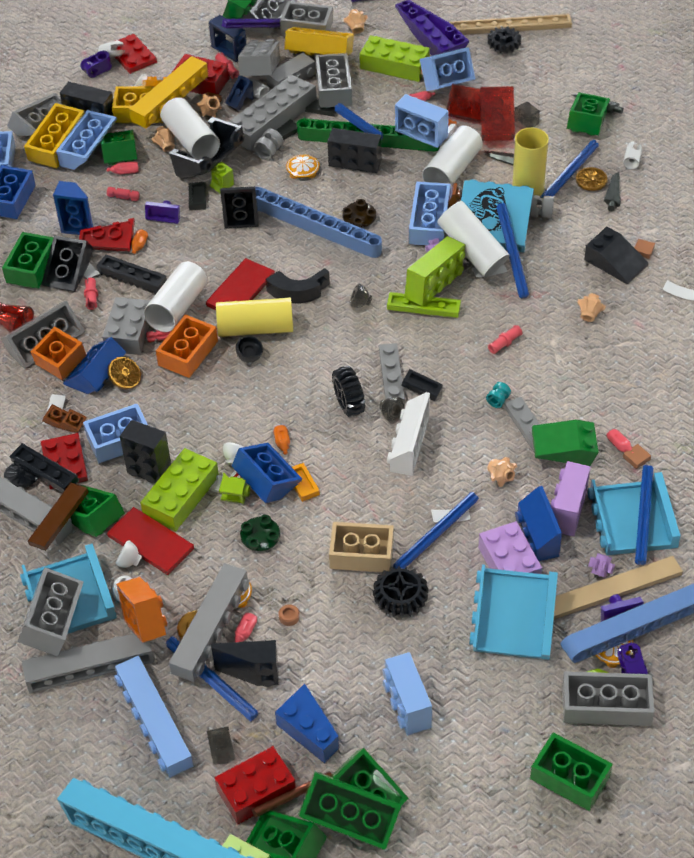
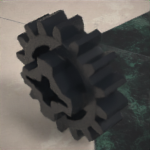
M501 26L500 29L495 28V31H490L487 44L490 45V49L494 48V51L500 50V53H508L509 50L514 52V48L519 49V46H521V34H519V31H515V28L509 29V26L506 28Z

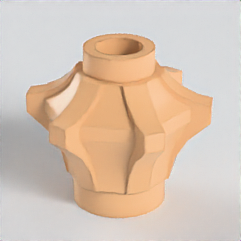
M353 9L343 20L344 23L348 24L352 33L359 34L364 31V23L368 16L363 15V11L359 12L358 9Z
M203 94V99L197 103L202 112L201 116L207 115L215 118L216 112L221 110L222 106H220L217 96L209 97Z
M165 126L158 127L156 135L151 139L152 142L158 144L164 152L171 151L175 148L174 134Z
M591 293L588 296H584L583 299H578L577 304L581 309L580 317L584 321L593 322L595 317L605 310L606 306L600 302L601 300H599L598 295Z
M508 457L502 460H491L487 467L488 472L491 474V480H496L499 487H503L507 481H513L515 477L514 470L517 464L511 463Z

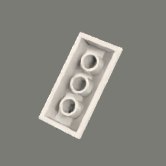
M426 392L407 401L405 409L402 408L400 420L402 421L397 424V437H393L391 445L393 450L388 453L387 463L390 464V472L413 476L430 417V393Z

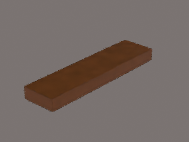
M70 483L28 539V544L46 551L89 493L88 489Z

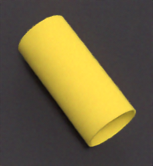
M532 127L524 128L516 134L512 180L513 186H529L534 188V195H540V197L544 193L549 139L543 130Z
M291 298L216 302L218 337L293 332Z

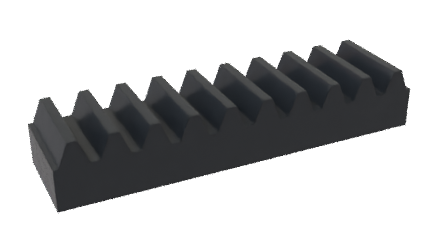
M107 254L97 264V270L100 275L111 276L113 280L117 278L119 282L123 280L125 284L129 282L130 286L135 284L136 288L141 286L142 290L147 288L148 292L153 290L154 294L159 291L167 280L164 274Z
M23 443L9 456L16 466H19L21 469L24 468L27 473L30 472L37 479L40 478L54 489L57 488L59 492H64L70 483L77 484L79 482L76 474Z

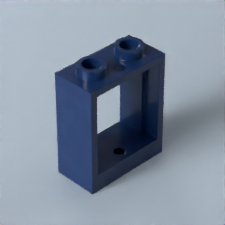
M219 14L208 21L211 47L220 53L222 52L226 57L237 63L239 54L247 45L246 31L243 28L226 29L222 27V20L227 18ZM226 35L233 39V43L226 39Z

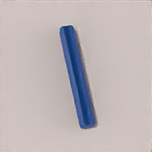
M338 103L335 105V112L365 133L381 135V140L383 139L382 132L343 104Z

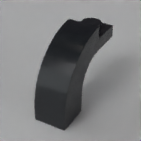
M324 268L304 280H293L282 272L277 271L265 279L266 290L274 298H291V303L294 304L311 302L320 298L321 290L330 284L329 271Z

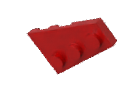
M131 218L121 223L118 221L104 227L100 225L80 230L79 240L88 241L94 250L130 252L135 219Z

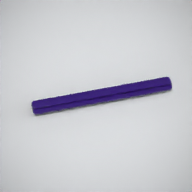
M223 19L221 24L226 29L281 28L280 19Z

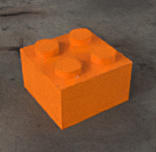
M55 326L30 351L35 365L62 381L87 356L81 341Z

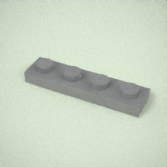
M397 343L379 345V355L386 405L405 404L403 386H401L402 376Z
M522 397L505 402V410L534 452L532 426L540 425V423Z

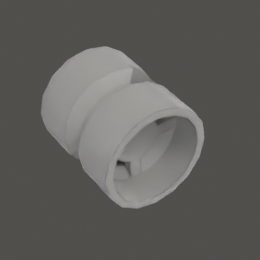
M267 129L255 142L253 149L257 156L268 160L282 146L283 137L278 131Z
M534 195L530 217L541 215L542 218L552 219L554 197L544 196L541 198L540 195Z

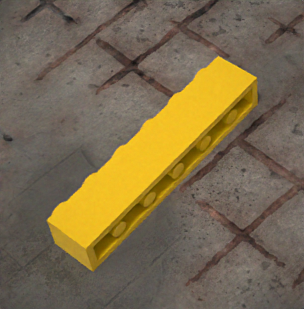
M191 56L129 108L131 122L147 129L161 117V110L169 100L185 97L186 94L208 76L207 63Z

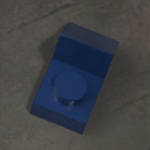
M240 75L225 101V104L238 111L246 97L251 100L254 99L253 81Z

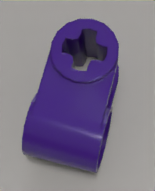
M99 51L90 57L84 58L80 63L81 69L86 71L90 78L111 70L112 64L109 52Z
M627 643L618 648L617 656L621 673L648 674L641 649L636 643ZM632 650L633 655H626V651Z

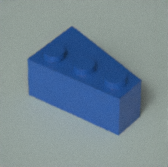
M304 683L275 711L276 725L325 764L339 750V736Z

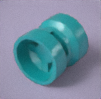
M496 382L492 390L487 394L486 400L491 406L501 408L505 403V399H508L511 395V389L503 382Z

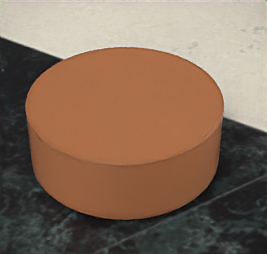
M285 605L280 608L278 613L279 621L285 626L295 625L300 618L299 610L294 605Z

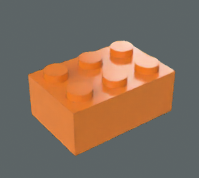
M184 315L157 348L158 366L190 378L218 343L217 327Z
M141 577L117 583L116 586L124 621L139 640L143 643L165 636L167 620L161 612V608H163L161 596H157L155 590L151 589L148 582H144Z

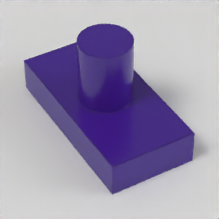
M168 200L163 201V203L146 201L145 220L178 224L180 222V205H173Z
M612 595L609 598L610 604L601 606V622L643 605L642 598L636 597L623 601L620 595Z

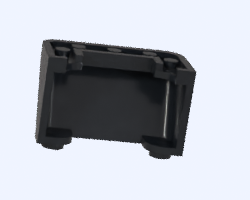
M214 117L209 119L207 123L220 141L218 152L211 159L209 157H202L198 161L193 159L187 152L173 149L169 155L176 176L186 179L208 173L243 143L245 138L243 127Z

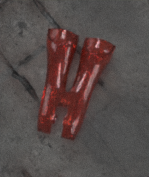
M0 302V325L4 326L10 333L31 321L34 317V310L29 306L8 305Z

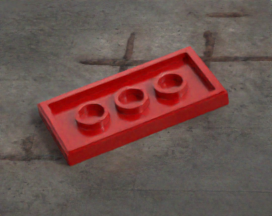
M245 258L206 301V306L216 310V302L253 300L266 286L265 279L273 275L275 270Z
M135 507L107 532L109 538L124 546L126 541L130 540L133 542L139 554L142 555L141 558L166 575H169L194 550L192 543Z

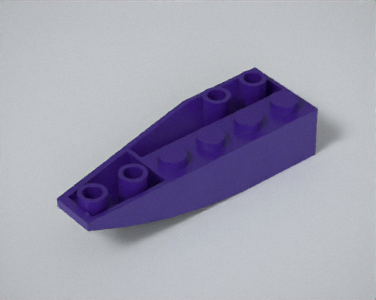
M404 0L395 4L397 11L422 46L430 48L431 56L463 49L469 44V40L453 24L411 0Z

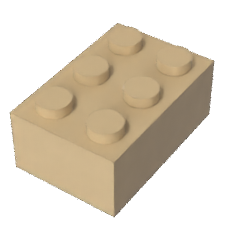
M333 522L329 549L330 569L383 572V570L389 572L392 563L394 525Z

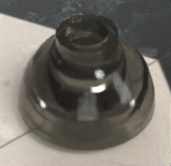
M359 283L352 292L349 304L353 308H359L364 305L369 306L372 295H369L367 288Z
M396 396L382 400L379 404L382 416L391 423L400 419L401 410L405 407L403 399Z

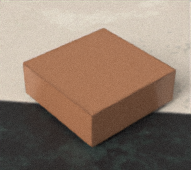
M638 239L634 248L644 258L650 259L655 243Z
M637 444L632 447L631 451L627 450L624 452L623 458L637 469L651 460V455Z

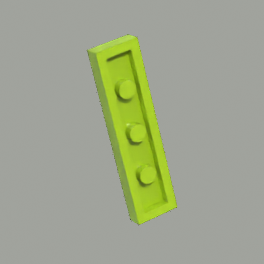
M389 293L387 310L459 317L461 300L433 297L431 301L421 306L404 298L405 294Z

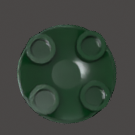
M262 515L242 523L240 538L247 548L254 551H265L277 544L280 538V529L269 515Z

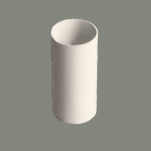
M173 98L163 106L160 114L161 120L193 159L199 161L202 157H209L211 159L215 156L220 147L218 137L185 99Z
M459 126L423 170L422 177L424 182L451 184L452 187L482 148L483 141L480 134L469 126Z
M463 201L452 205L438 219L437 224L449 237L465 244V256L483 277L493 274L510 257L509 253Z
M182 262L177 266L144 309L145 320L152 328L160 332L173 330L206 286L207 276L204 270L192 262Z

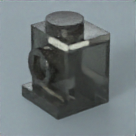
M528 101L515 107V122L519 121L527 128L535 127L539 124L540 111Z
M228 726L207 731L213 765L226 764L235 760Z

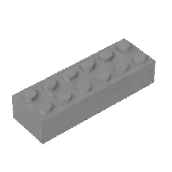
M290 75L230 120V123L243 127L245 138L240 146L254 151L253 145L267 129L277 130L290 119L294 120L306 111L305 108L317 99L316 86L294 75Z

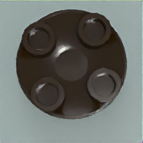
M357 199L356 202L347 205L342 210L343 220L360 228L371 225L377 216L375 208L366 203L364 199Z

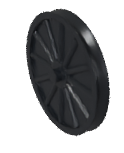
M14 463L4 471V478H7L17 487H28L37 480L35 475L32 476L30 472L27 473L24 468L21 469Z

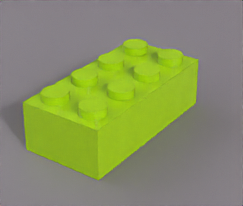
M370 35L359 54L360 69L420 82L423 76L421 74L420 59L430 57V48Z
M447 236L407 269L404 298L423 306L428 301H431L437 293H440L444 287L451 284L464 270L465 244Z
M184 448L140 502L142 512L176 532L217 480L216 477L219 475L217 462Z

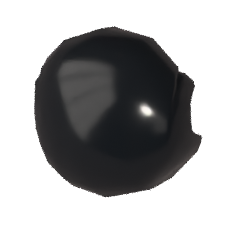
M253 336L241 337L235 347L237 357L246 363L257 361L263 354L261 341Z

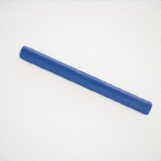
M596 140L589 142L541 195V198L544 196H554L598 148L599 143Z
M500 203L497 205V212L506 248L510 255L509 259L518 295L521 299L527 298L529 291L507 205Z
M644 465L642 470L635 563L637 565H645L647 560L654 469L651 465Z
M470 492L393 564V568L397 569L400 565L401 569H405L406 566L414 561L479 499L474 492Z
M170 637L166 641V646L175 653L180 641L175 637ZM205 665L200 677L249 721H253L258 716L257 710Z

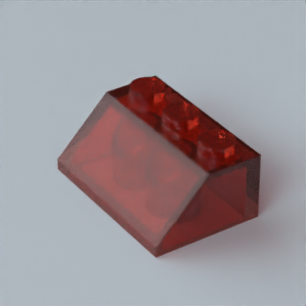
M452 83L446 108L448 110V117L492 126L500 109L502 95Z

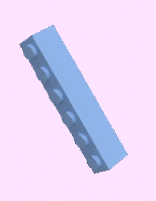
M139 655L116 665L117 674L114 675L118 687L122 686L125 690L122 692L127 704L131 702L133 706L131 712L135 720H140L141 725L139 727L143 736L149 737L150 742H148V745L153 755L157 753L159 757L157 762L161 771H166L170 778L194 767L192 756Z

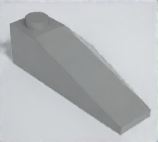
M53 93L13 111L7 127L18 136L32 135L55 103L61 104L60 96Z

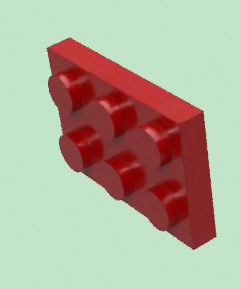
M135 34L116 40L124 44L123 46H117V50H124V53L115 58L129 74L157 63L155 55Z
M78 433L41 441L42 452L45 457L76 474L79 478L78 483L88 481Z

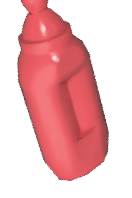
M421 91L409 95L427 101L432 95L435 96L436 93Z
M138 162L117 163L107 168V171L120 175L139 172Z
M612 429L606 434L608 440L619 451L626 452L627 450H632L630 441L620 431Z
M251 613L243 615L235 630L236 642H244V640L249 638L257 623L256 615Z

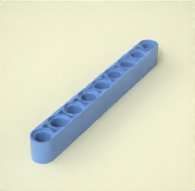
M255 187L258 211L372 258L381 256L382 238L379 235L262 187Z
M694 584L573 633L562 640L561 647L573 663H577L694 613Z

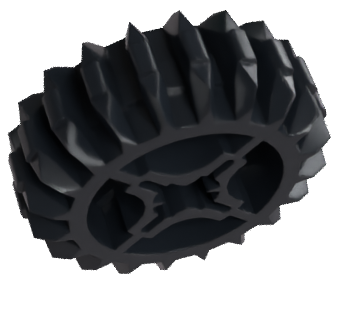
M342 366L337 368L332 373L334 394L344 414L348 417L357 416L364 412L366 406L361 383L352 367Z
M400 565L397 569L390 567L389 572L383 570L382 575H378L377 581L373 584L374 602L378 604L380 610H384L386 615L392 613V616L395 617L399 614L403 618L404 614H408L411 617L412 611L418 613L419 608H424L425 602L428 600L429 588L427 581L423 579L422 573L417 574L415 568L410 571L408 566L405 569H401Z

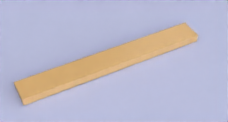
M570 14L449 22L463 35L490 33L491 30L495 31V28L500 29L501 26L503 28L509 26V29L515 28V31L572 28Z
M670 556L557 595L555 599L554 620L607 602L612 595L618 594L621 597L679 577L683 571L674 556Z

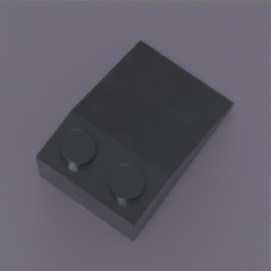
M255 186L220 188L224 229L259 227Z
M608 226L586 244L584 260L625 284L630 283L648 266V262L625 237Z
M54 235L41 285L75 292L90 263L93 251L92 245L85 240Z
M276 640L211 644L216 671L256 686L270 687L279 685Z

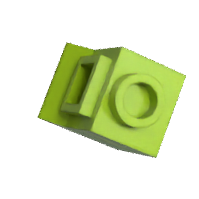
M220 162L211 170L212 181L209 186L220 193V188H230L234 185L233 169L223 162Z
M223 473L219 493H222L221 500L244 504L245 498L249 497L250 485L246 484L244 478L231 476L229 478Z

